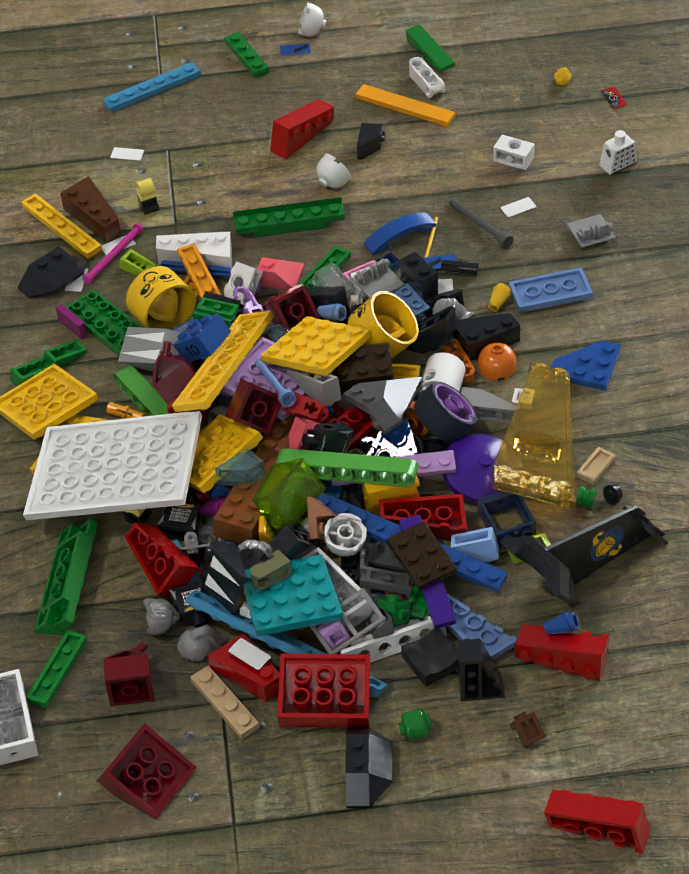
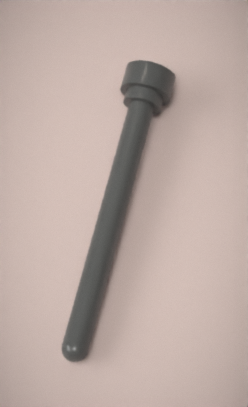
M453 198L449 200L451 206L497 238L498 245L504 249L512 245L514 238L509 233L498 231Z

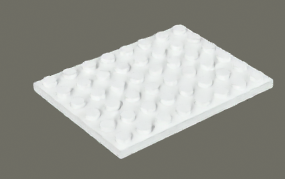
M191 411L47 427L23 513L25 520L185 505L202 420L201 412Z

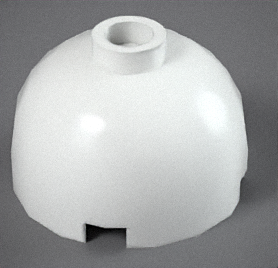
M307 2V6L304 7L300 24L302 26L301 29L298 28V34L313 37L319 33L320 29L324 30L326 20H324L323 11L318 6Z
M327 153L321 158L316 167V173L319 177L318 182L325 188L327 186L332 189L341 188L351 179V173L341 162L339 164L335 162L336 158Z
M341 513L333 519L330 518L324 530V540L327 548L332 553L343 557L358 553L366 541L367 533L366 527L361 523L362 520L349 513Z

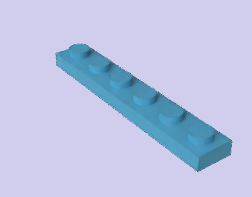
M191 62L103 98V104L113 113L201 76V72Z

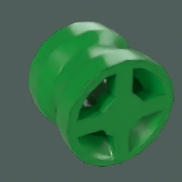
M580 486L576 506L581 507L584 505L588 509H593L597 489L592 488L588 490L584 486Z

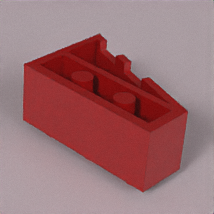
M244 633L207 655L209 667L215 673L226 677V680L230 683L235 682L242 686L243 690L264 702L278 695L280 673L269 661L257 670L228 652L240 638L254 645Z

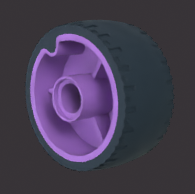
M440 381L431 384L414 404L415 413L421 423L432 434L447 443L452 444L454 441L466 436L477 422L476 412L465 396L454 387Z

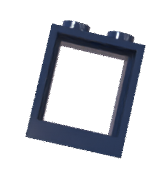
M517 487L478 499V514L486 528L493 527L499 548L503 547L500 543L502 539L536 535V521ZM515 508L523 524L499 532L490 515Z

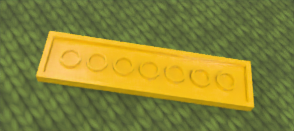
M271 310L241 314L236 318L229 328L231 333L215 352L207 357L173 403L172 407L175 412H189L198 409L206 410L211 406V403L220 394L224 385L228 383L229 378L253 348L255 342L269 326L274 317Z

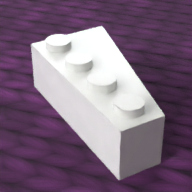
M230 232L156 236L158 265H161V262L164 260L182 262L177 254V249L194 243L205 265L232 268Z

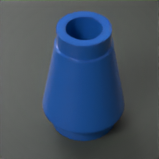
M567 611L544 622V629L547 635L574 633V630L579 629V623L576 614Z

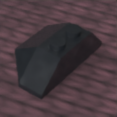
M58 246L29 264L18 285V290L29 299L35 296L53 294L84 275L88 259L76 250Z
M451 305L419 322L418 337L405 350L425 354L429 351H435L443 344H449L453 339L452 335L456 329L455 308Z
M370 727L347 728L345 767L346 809L370 808L374 801L393 783V743L390 739Z

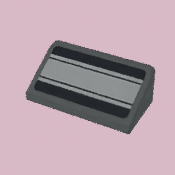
M381 608L378 609L386 617V620L369 631L373 638L394 633L391 616L386 610ZM373 612L364 621L366 627L378 620L379 617Z

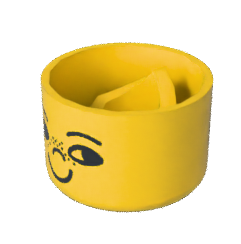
M155 266L143 271L133 280L126 294V306L129 312L145 328L171 329L190 319L196 306V296L194 291L173 270L164 266Z
M387 291L375 293L358 307L348 319L349 326L361 327L371 332V338L360 347L388 343L391 360L417 339L419 333L417 320L409 306L401 298Z

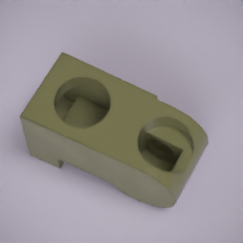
M279 549L271 553L272 558L270 560L256 564L251 568L252 586L255 589L264 590L292 576L291 561Z

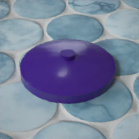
M473 434L454 441L447 448L446 451L453 450L456 472L444 473L442 476L446 485L454 494H463V500L478 504L479 498L513 487H517L519 490L524 476L523 463L516 450L505 441L490 435Z

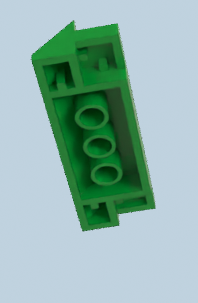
M342 197L234 211L233 219L236 235L254 232L256 238L327 228V222L345 220Z
M92 518L81 526L71 523L60 531L34 628L36 633L64 635L69 626L75 621L76 607L80 602V591L84 586L83 580L89 567V556L93 551V540L97 535L96 528L98 522Z

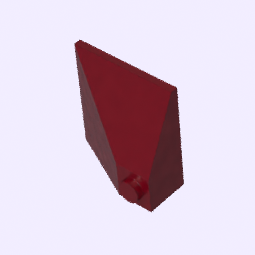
M144 723L96 781L117 798L156 819L197 767Z

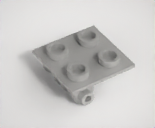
M601 214L567 223L568 228L581 248L616 239L611 231L614 229L613 223L606 222Z
M387 258L380 259L376 265L373 263L371 267L367 266L366 269L358 271L352 277V280L369 298L379 291L392 293L405 285L388 267L390 262Z
M187 532L184 536L185 547H181V551L186 552V556L199 554V550L209 548L210 544L198 545L197 535L194 532Z

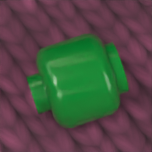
M421 708L404 712L401 716L402 721L398 722L401 736L406 735L410 741L429 736L430 730L433 729L428 712H424Z

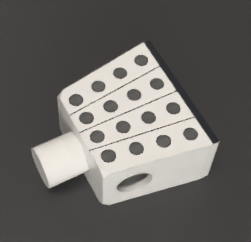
M616 131L615 137L604 143L599 166L609 175H613L637 163L635 141L624 131Z

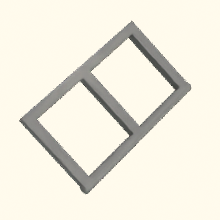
M364 588L340 603L341 609L363 595L379 617L378 620L357 633L343 613L342 620L354 636L333 651L317 630L316 626L318 625L310 626L329 654H337L386 620V617L382 615Z

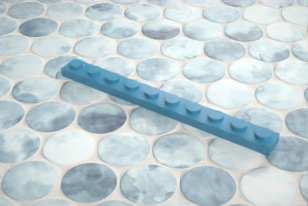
M199 590L187 596L186 603L192 605L193 609L204 611L210 614L211 618L224 621L231 628L242 630L248 633L249 637L257 640L260 639L273 649H280L286 652V654H326L284 632L257 637L252 620L241 616L239 610H237L236 615L231 614L215 598ZM370 676V697L378 698L385 692L387 684Z

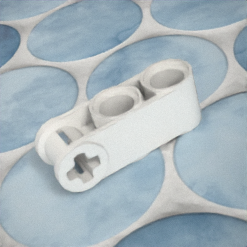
M414 57L410 59L409 76L428 98L446 91L443 80L437 76L422 58Z

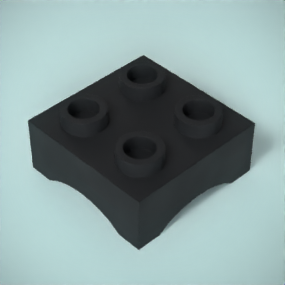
M440 628L431 630L426 636L415 642L401 646L402 658L425 687L458 670L457 650L449 643Z

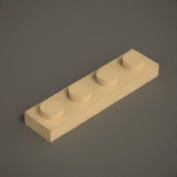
M209 665L190 676L193 685L241 740L260 728L259 722Z

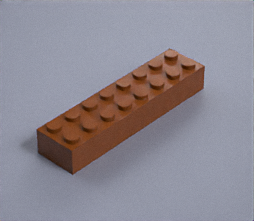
M289 415L284 421L276 418L269 435L266 434L213 518L216 537L240 544L245 540H258L259 517L265 516L267 522H269L295 477L280 476L274 471L279 451L289 449V433L295 417Z

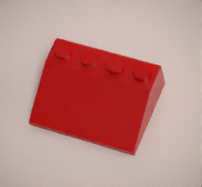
M281 654L277 711L279 727H369L370 655Z

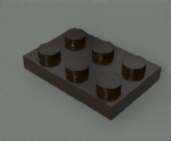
M424 521L387 538V545L419 591L457 573V567Z

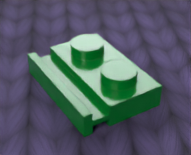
M203 297L197 305L196 311L193 312V319L200 320L208 314L212 316L218 313L229 327L230 322L234 320L239 312V305Z

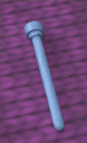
M257 359L255 365L279 394L278 400L282 406L291 407L296 402L295 394L290 389H285L261 359Z

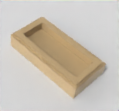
M597 447L577 471L576 477L595 485L616 460V455Z

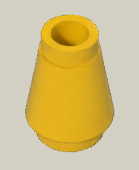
M498 283L497 286L493 287L488 305L491 311L497 312L510 297L511 290L507 285Z

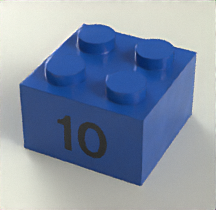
M218 313L212 316L208 314L200 320L194 319L189 322L188 328L177 336L178 340L173 346L180 355H186L192 362L211 356L231 333V330Z

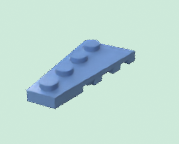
M447 594L456 620L455 625L447 626V628L459 640L480 638L492 660L515 647L516 637L513 635L510 637L504 633L502 628L488 623L485 617L480 614H474L468 606Z

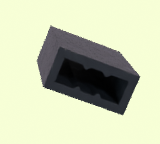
M413 252L400 259V280L404 284L408 283L423 300L438 294V272L421 256Z

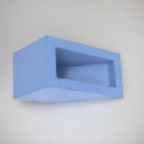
M493 527L451 536V548L482 562L488 563L499 560V545Z

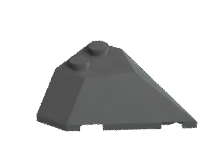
M413 377L359 383L344 392L341 400L336 403L344 410L359 407L369 413L373 427L387 434L402 423L403 414L405 411H408L417 393L416 388L418 385H421L423 378Z

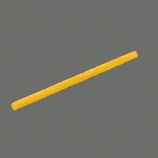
M435 217L434 219L436 226L438 222V217ZM433 227L431 230L424 258L429 256L436 227Z

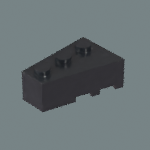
M345 286L306 287L316 309L319 306L340 303L346 308V317H350Z
M511 313L456 320V329L452 337L459 341L471 361L478 358L481 350L488 344L503 343L509 346L519 342L520 324Z
M299 521L286 525L268 543L273 549L272 553L279 549L290 561L301 559L318 547L324 551L317 541L310 539L309 532Z
M467 638L457 640L458 684L461 702L505 698L502 675L481 639Z

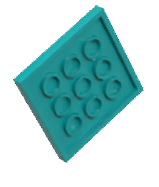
M322 554L291 560L292 576L264 590L255 589L252 586L251 569L244 570L247 578L243 593L257 637L343 619V612Z

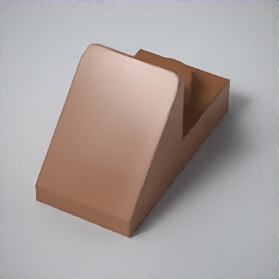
M307 497L310 539L323 541L326 525L324 519L334 518L338 515L319 499Z

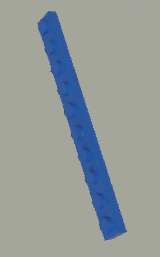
M320 490L315 498L323 502L337 515L349 513L359 517L362 520L361 523L367 529L366 535L387 544V538L402 532L400 525ZM441 544L457 567L455 575L496 593L500 591L507 579L508 572Z

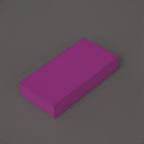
M58 305L56 307L58 321L81 340L87 337L85 323L65 306Z

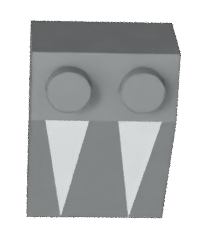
M128 327L118 363L132 365L133 367L153 372L157 356L163 350L164 341L172 342L170 351L172 355H180L173 344L178 340L177 336L181 332L162 328Z

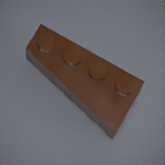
M89 176L60 193L63 209L104 242L109 243L121 235L118 217Z

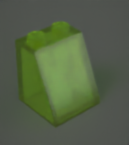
M299 458L271 466L252 501L275 530H278L296 522L308 508L307 497L318 498L326 487L304 459Z

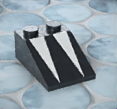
M211 540L209 548L205 550V564L200 568L199 578L202 579L204 588L231 614L236 615L247 578L236 543Z

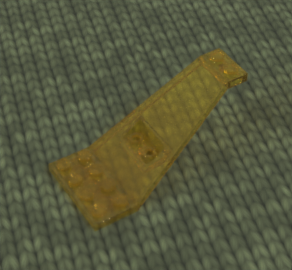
M536 362V364L530 363L528 379L492 470V488L574 509L576 498L573 481L569 372L560 367H555V369L547 367L546 364Z

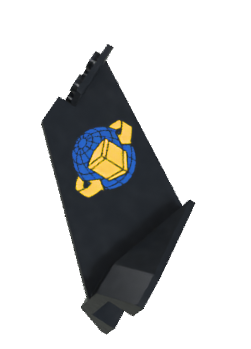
M636 505L630 508L624 506L622 508L623 511L547 547L533 536L505 538L500 541L515 557L532 566L545 579L543 584L556 597L567 603L575 604L580 601L575 584L651 535L664 545H667L669 542L663 538L665 533L654 526L644 516L646 513Z

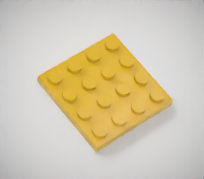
M305 317L262 353L261 359L265 363L327 376L371 338V332L368 329L349 326L344 323Z
M52 364L0 396V415L36 440L45 434L47 427L59 426L62 422L89 407L99 398L92 389L56 364Z
M219 414L199 433V436H204L206 443L193 462L189 486L202 493L212 489L214 484L221 477L225 476L236 463L240 462L246 453L258 445L259 441L263 438L261 433Z

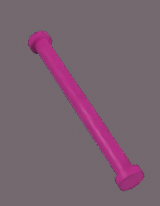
M136 223L133 229L88 274L86 273L82 277L83 281L90 285L94 281L93 279L138 234L144 231L143 226Z

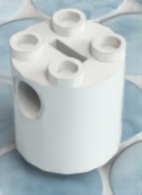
M436 353L430 356L424 370L423 381L419 387L418 395L420 396L431 384L437 381L446 383L460 392L465 375L463 361L449 353Z

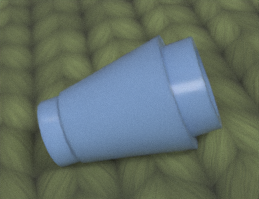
M340 303L323 305L317 308L319 316L324 319L339 323L346 318V308Z

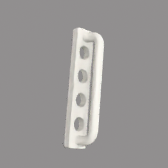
M426 615L423 621L414 618L409 620L408 624L393 626L394 633L378 638H373L371 634L362 636L351 643V647L342 649L340 653L359 654L363 650H368L367 655H370V663L402 652L401 646L424 637L419 636L423 629L428 628L429 632L434 629L430 615ZM446 627L440 628V629L442 630V632L444 633V635L446 636V635H447ZM409 636L407 642L399 643L401 637ZM389 643L385 650H379L381 644Z

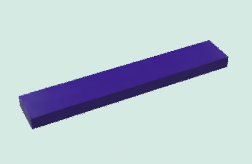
M420 515L399 519L402 531L422 522ZM442 580L422 589L421 591L434 629L455 625L456 620Z

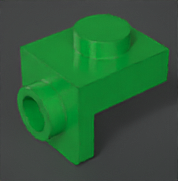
M387 594V597L377 599L378 608L391 612L393 626L409 623L411 602L400 599V596L396 594Z

